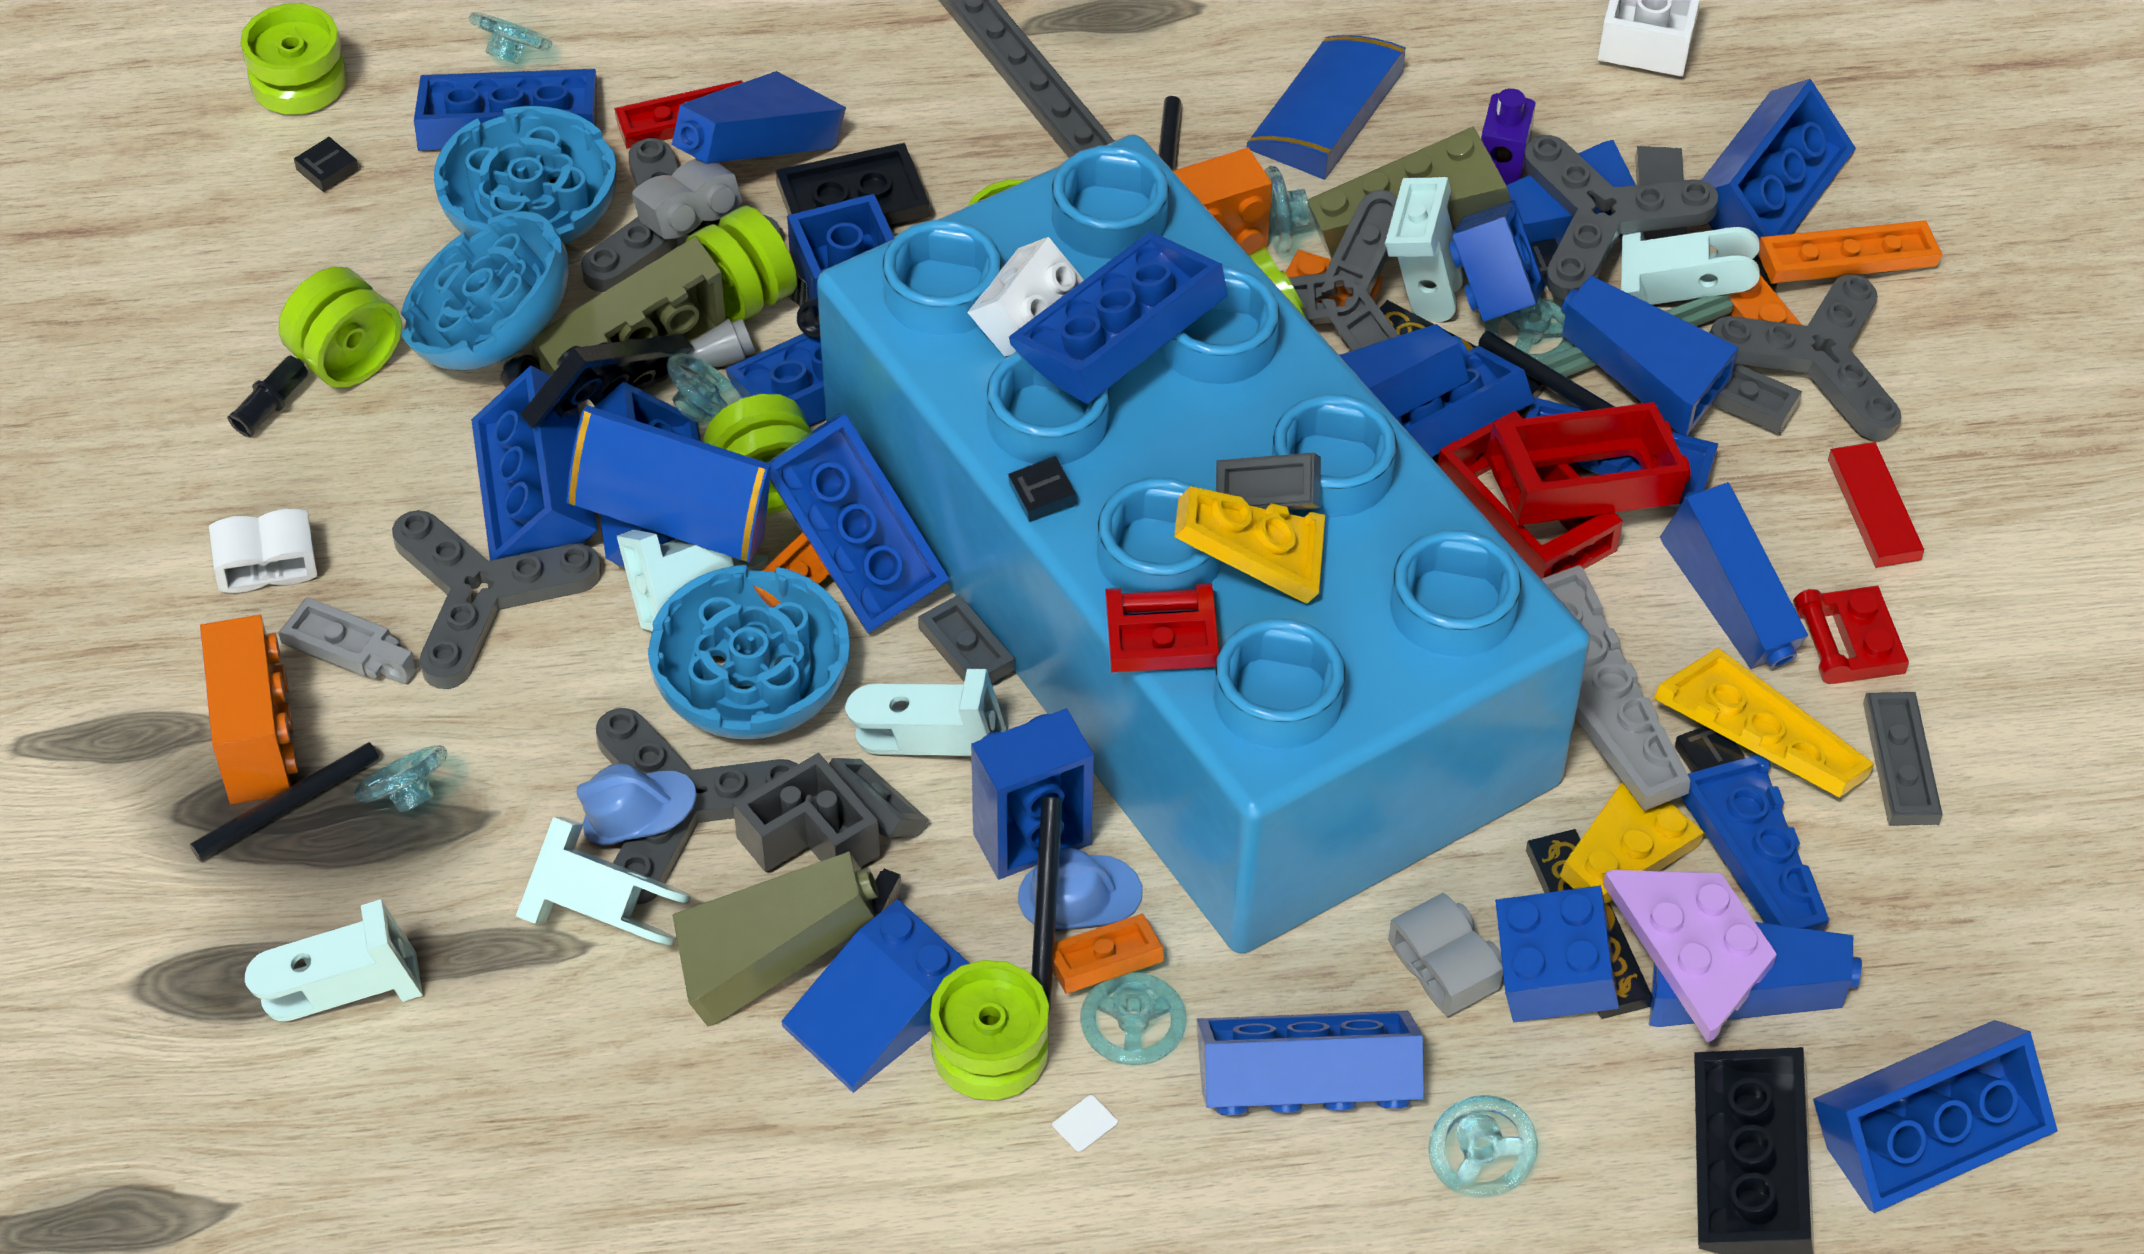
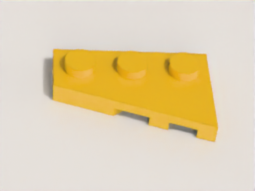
M1192 486L1178 498L1174 531L1175 538L1305 604H1308L1319 594L1325 526L1324 514L1309 512L1305 517L1289 514L1288 507L1272 503L1266 509L1249 506L1243 497Z

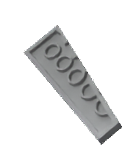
M1578 565L1542 578L1543 582L1581 622L1590 635V645L1575 715L1576 720L1644 811L1689 794L1691 780L1665 729L1659 724L1658 715L1650 699L1643 696L1637 684L1638 675L1632 663L1626 662L1620 650V640L1614 628H1609L1602 614L1603 606L1582 566Z

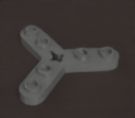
M1541 135L1533 138L1526 145L1524 153L1526 171L1573 216L1547 269L1546 283L1548 290L1553 296L1561 300H1565L1573 288L1579 290L1590 275L1598 278L1620 234L1699 226L1707 224L1717 213L1718 193L1708 182L1691 179L1613 187L1559 137ZM1596 207L1603 212L1596 214ZM1611 209L1612 215L1608 216L1604 213Z
M655 138L643 139L631 146L628 152L630 172L636 188L653 177L661 175L671 176L678 169L672 148L663 140ZM764 215L780 234V227L777 221L772 217ZM637 217L583 257L581 267L584 283L594 291L605 292L671 252L677 246L684 244L687 237L712 224L718 226L720 219L713 221L703 220L696 229L682 237L663 239L641 223L639 217Z
M1377 190L1364 196L1325 273L1289 278L1304 305V308L1301 310L1310 324L1332 323L1351 351L1400 336L1370 296L1388 258L1385 241L1397 201V196L1390 191ZM1345 286L1347 292L1353 293V296L1346 298L1344 306L1338 307L1334 299H1327L1329 296L1337 294V287Z
M1846 274L1837 278L1808 326L1732 316L1719 318L1712 325L1709 333L1739 347L1735 364L1808 373L1852 427L1868 439L1877 441L1887 440L1893 435L1902 418L1901 411L1894 400L1849 349L1870 315L1878 297L1874 286L1863 276Z
M427 511L407 512L401 515L392 527L395 549L447 595L420 655V665L424 680L430 686L438 689L455 688L468 679L499 610L582 593L592 589L601 578L600 559L596 550L581 543L488 561L435 515ZM481 583H487L488 588H482L473 602L472 589H477Z
M616 708L606 712L599 718L596 724V737L599 749L612 764L623 763L631 765L644 774L657 771L680 772L692 780L697 794L692 811L681 823L668 831L656 835L625 840L613 864L666 883L698 823L734 819L733 802L798 765V763L786 759H776L691 770L638 712L628 708ZM642 889L636 905L655 899L657 894Z

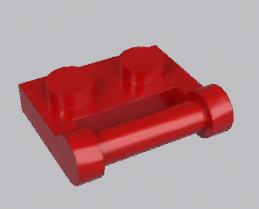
M1212 583L1196 584L1195 589L1122 593L1121 588L1105 589L1111 673L1216 667L1219 648ZM1194 610H1197V612L1145 614V615H1126V616H1124V614L1157 613V612H1175V611H1194Z
M1879 586L1821 593L1816 589H1808L1795 596L1793 600L1794 607L1798 616L1806 621L1821 660L1818 669L1825 683L1838 684L1906 673L1909 660ZM1833 615L1849 658L1839 654L1825 616Z

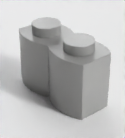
M693 159L681 165L671 176L661 175L648 179L632 192L640 222L663 239L682 237L696 229L703 220L713 221L721 219V217L734 211L742 204L735 174L719 163L706 164L699 159Z
M1441 893L1393 918L1390 923L1388 941L1404 966L1419 979L1432 1002L1446 1016H1450L1499 990L1503 976L1501 952L1492 941L1486 942L1478 933L1473 931L1474 922L1467 908L1461 903L1456 904L1446 894Z

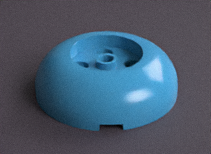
M544 106L512 107L503 109L504 116L488 120L484 123H480L477 118L458 130L440 151L434 169L437 197L444 214L459 232H465L469 238L480 231H486V228L489 227L487 219L505 213L527 211L545 217L559 233L564 244L568 245L588 233L600 221L612 201L616 188L617 168L613 148L610 149L609 145L602 138V131L583 117L558 108ZM552 179L557 180L554 184L549 183Z
M527 211L510 212L487 219L489 227L486 228V231H480L470 238L463 232L432 258L411 286L401 311V315L406 319L405 330L401 331L402 337L416 354L427 362L444 369L457 371L481 369L499 363L516 354L544 330L560 307L569 279V260L565 244L554 226L545 217Z
M736 565L701 575L678 589L657 613L652 624L653 632L648 648L650 669L656 687L674 712L691 725L713 735L751 740L773 737L791 731L808 722L824 709L835 696L843 681L849 661L850 645L848 626L841 608L834 598L819 584L806 576L785 568L776 567V572L748 571L747 565ZM753 585L767 591L781 603L774 608L768 606L758 595ZM721 656L725 658L726 662L719 666L712 657ZM744 686H749V687H751V688H749V689H740L741 687H744Z

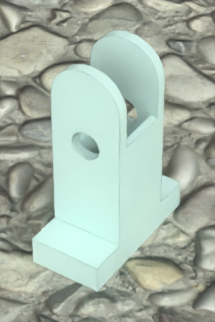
M1448 177L1403 178L1385 241L1389 257H1398L1412 311L1427 321L1443 322L1449 320L1455 313L1457 302L1454 292L1460 289L1464 278L1462 267H1456L1449 248V242L1454 240L1447 209L1451 193Z
M1731 227L1645 240L1643 232L1622 234L1621 290L1651 305L1747 291L1758 283L1760 277L1759 266L1752 260L1759 252V239L1753 231L1742 227ZM1710 246L1715 247L1717 250L1714 253H1710Z
M631 530L617 535L640 627L649 631H653V621L664 603L678 589L695 578L714 570L736 565H747L748 571H762L770 563L767 555H754L750 562L740 559L733 560L731 556L679 539L660 545L657 534Z
M967 669L964 685H864L856 689L849 696L845 706L849 720L857 726L855 736L860 748L870 754L971 756V743L981 740L990 733L1007 730L987 669ZM903 701L906 709L891 710L896 702Z
M553 817L516 916L535 924L547 922L552 906L556 903L646 939L665 945H672L675 938L673 935L631 918L642 889L682 903H688L691 895L673 886L575 849L584 824L567 817Z
M381 899L361 905L363 918L361 922L266 950L258 954L249 963L245 972L246 986L254 996L261 999L262 1007L269 1017L276 1021H291L393 989L402 1002L423 996L416 951ZM302 958L306 966L294 969L295 963Z

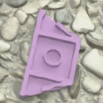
M1611 870L1606 872L1603 886L1707 1042L1714 1040L1734 1010L1738 1011L1749 997L1752 987L1756 983H1760L1773 967L1777 953L1722 873Z

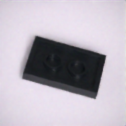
M905 142L775 170L776 183L788 215L875 194L888 225L930 216L928 199Z

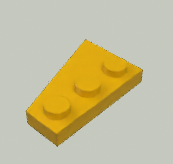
M1621 782L1565 861L1560 877L1573 889L1601 885L1606 904L1613 900L1603 886L1606 872L1611 870L1660 871L1697 848L1705 832L1669 801L1644 811L1625 784Z

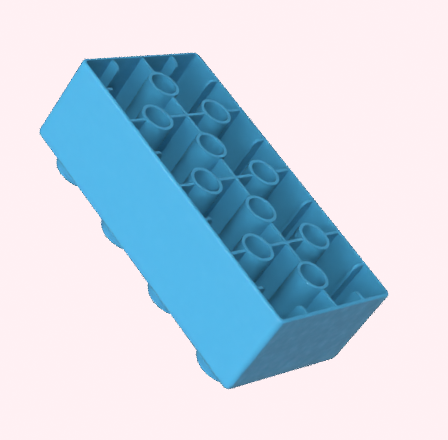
M1127 135L1105 146L1101 145L1079 151L1058 167L938 220H930L912 225L895 236L893 240L834 265L820 273L817 280L826 422L838 414L846 413L950 580L946 584L956 596L960 595L1015 658L1016 674L1047 714L1050 715L1063 709H1068L1094 754L1093 773L1230 949L1237 953H1247L1561 783L1590 645V635L1587 629L1142 137ZM1151 231L1221 263L1228 295L1088 404L1073 397L1052 383L1030 365L1017 351L1012 355L1004 357L967 313L1018 248L1046 237L1053 241L1085 280ZM1316 453L1321 456L1320 508L1288 510L1289 514L1305 517L1309 512L1325 515L1319 594L1308 604L1174 537L1178 498L1190 486L1216 491L1217 460ZM1056 456L1076 493L1077 504L1029 522L1010 487L1008 474ZM1212 583L1219 648L1216 667L1111 673L1105 589L1121 588L1122 593L1195 589L1196 584ZM1194 610V611H1175V612H1157V613L1124 614V616H1126V615H1145V614L1197 612V610Z

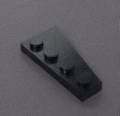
M683 334L571 347L560 356L557 361L559 367L520 415L533 429L544 425L548 419V414L554 411L560 418L574 414L578 409L577 404L587 399L596 406L623 381L638 389H642L667 380L692 350L693 346Z

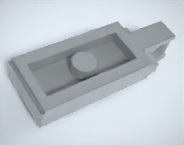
M309 597L303 600L278 632L282 644L363 676L367 675L371 678H377L382 673L387 679L407 684L417 670L412 657L413 652L402 648L399 644L400 641L390 636L388 628Z

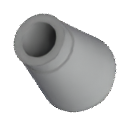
M742 318L733 322L727 319L690 343L693 348L686 357L692 371L696 372L701 369L706 370L736 364L745 360L746 356L754 354L755 349Z

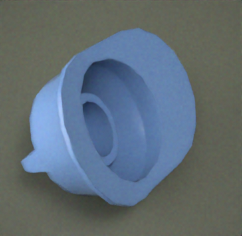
M623 763L607 766L593 776L590 781L582 783L577 787V796L586 814L583 821L584 835L591 843L601 846L668 831L687 817L692 811L697 798L695 784L685 774L677 771H657L644 774L634 766Z
M1060 848L1055 931L1106 926L1127 919L1135 913L1142 900V884L1137 873L1131 867L1111 856L1088 855L1074 848ZM1037 866L1025 875L1018 893V904L1024 917L1033 925L1035 918Z

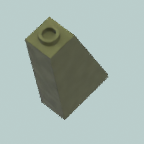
M849 851L672 914L688 1002L707 1027L717 1024L854 935L860 928L875 917L872 899L879 897V893L871 870L868 867L861 869Z

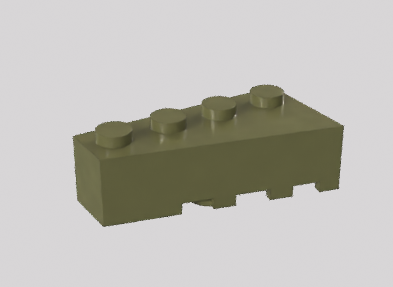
M1470 127L1307 199L1318 234L1331 260L1364 196L1372 191L1385 190L1398 197L1403 178L1448 177L1451 193L1447 209L1453 230L1457 228L1463 217L1511 201L1508 188L1475 127Z
M695 236L544 328L532 341L534 356L540 365L541 371L552 375L559 367L557 361L560 356L574 346L583 347L598 345L603 342L614 343L628 339L637 340L652 338L656 335L668 336L683 334L691 343L726 320L721 270Z

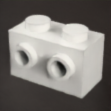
M1046 237L1018 248L967 313L1003 356L1006 357L1016 352L1010 345L1009 336L1084 281V279L1053 241Z

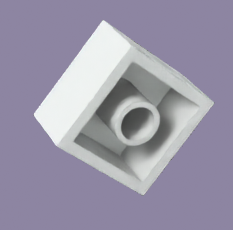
M1610 0L1604 20L1598 60L1683 77L1701 0Z

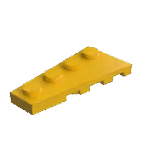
M1718 647L1660 683L1653 698L1839 798L1867 779L1875 764Z

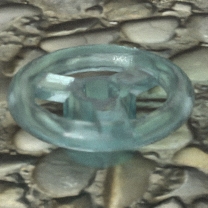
M472 12L469 15V22L472 25L493 34L485 52L497 58L518 64L524 45L540 50H549L552 47L553 43L550 38L523 26L480 12Z
M1269 166L1264 170L1272 182L1268 235L1274 251L1280 256H1286L1292 248L1293 225L1297 227L1310 224L1309 202L1305 189L1287 191L1280 170L1275 166Z
M1539 297L1535 305L1485 322V332L1490 331L1500 337L1498 328L1501 320L1505 317L1517 329L1518 340L1514 346L1527 354L1532 344L1539 343L1543 338H1562L1560 344L1551 351L1540 354H1528L1537 360L1574 347V344L1562 335L1565 315L1561 313L1562 307L1544 298ZM1554 318L1558 323H1551V319Z
M682 352L675 353L669 357L667 370L672 382L679 390L672 400L676 408L688 419L701 423L707 415L714 418L723 408L742 399L732 383L706 361ZM681 367L689 368L700 375L696 376ZM720 392H721V393L723 394V396L726 398V400L728 401L729 405H728V404L725 402V400L720 396Z
M442 745L429 746L388 764L363 780L355 788L354 798L358 802L368 803L389 796L398 813L408 811L424 803L434 796L435 793L427 779L423 780V777L436 770L445 762L448 757L447 749Z
M1132 972L1096 984L1086 996L1080 1013L1081 1028L1090 1046L1106 1059L1125 1065L1148 1064L1168 1055L1181 1041L1187 1021L1183 1001L1172 986L1158 977L1140 972ZM1097 1009L1117 1019L1119 1027L1125 1032L1124 1048L1112 1044L1101 1034L1096 1022ZM1135 1011V1012H1138V1013L1133 1014V1013H1128V1012ZM1170 1012V1026L1165 1036L1154 1045L1141 1049V1032L1148 1027L1149 1021Z
M1473 1096L1450 1106L1436 1121L1429 1139V1159L1439 1180L1452 1191L1466 1197L1490 1198L1511 1191L1527 1177L1536 1160L1538 1140L1531 1119L1519 1106L1497 1096ZM1478 1112H1492L1506 1117L1515 1125L1520 1136L1503 1137L1496 1120L1488 1114ZM1458 1123L1456 1137L1465 1159L1455 1173L1446 1159L1445 1142L1450 1130ZM1485 1138L1490 1140L1483 1147L1473 1146L1479 1139ZM1519 1155L1515 1165L1505 1175L1486 1182L1474 1181L1483 1164L1492 1162L1497 1156Z

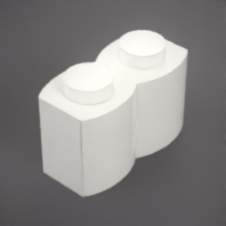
M285 508L264 514L259 518L231 516L209 525L213 566L220 592H248L267 584L293 585L317 577L312 533L307 510Z

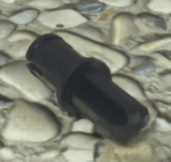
M292 355L287 356L263 381H255L252 385V393L234 412L228 415L227 419L231 426L243 436L250 437L254 430L274 410H282L285 406L284 400L308 375V370L304 363Z

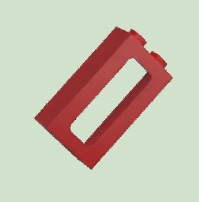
M1655 402L1494 422L1485 453V458L1517 526L1679 504L1685 484L1689 482L1691 475L1688 458L1681 454L1673 439L1671 426L1668 421L1663 419ZM1621 456L1636 458L1642 470L1543 483L1535 469L1537 467Z
M1515 410L1494 422L1523 418ZM1494 422L1439 450L1438 465L1541 579L1578 565L1585 569L1617 552L1623 520L1616 513L1559 520L1568 532L1543 545L1523 525L1517 526L1512 513L1477 478L1491 470L1485 458V453ZM1568 464L1535 468L1542 483L1581 478Z

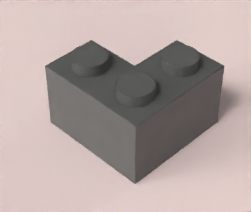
M819 752L733 802L736 837L765 872L807 847L810 848L820 861L850 851L860 868L880 856L878 820Z

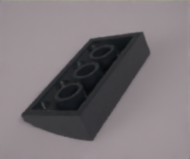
M1804 1048L1694 1052L1699 1249L1719 1254H1814L1807 1069Z

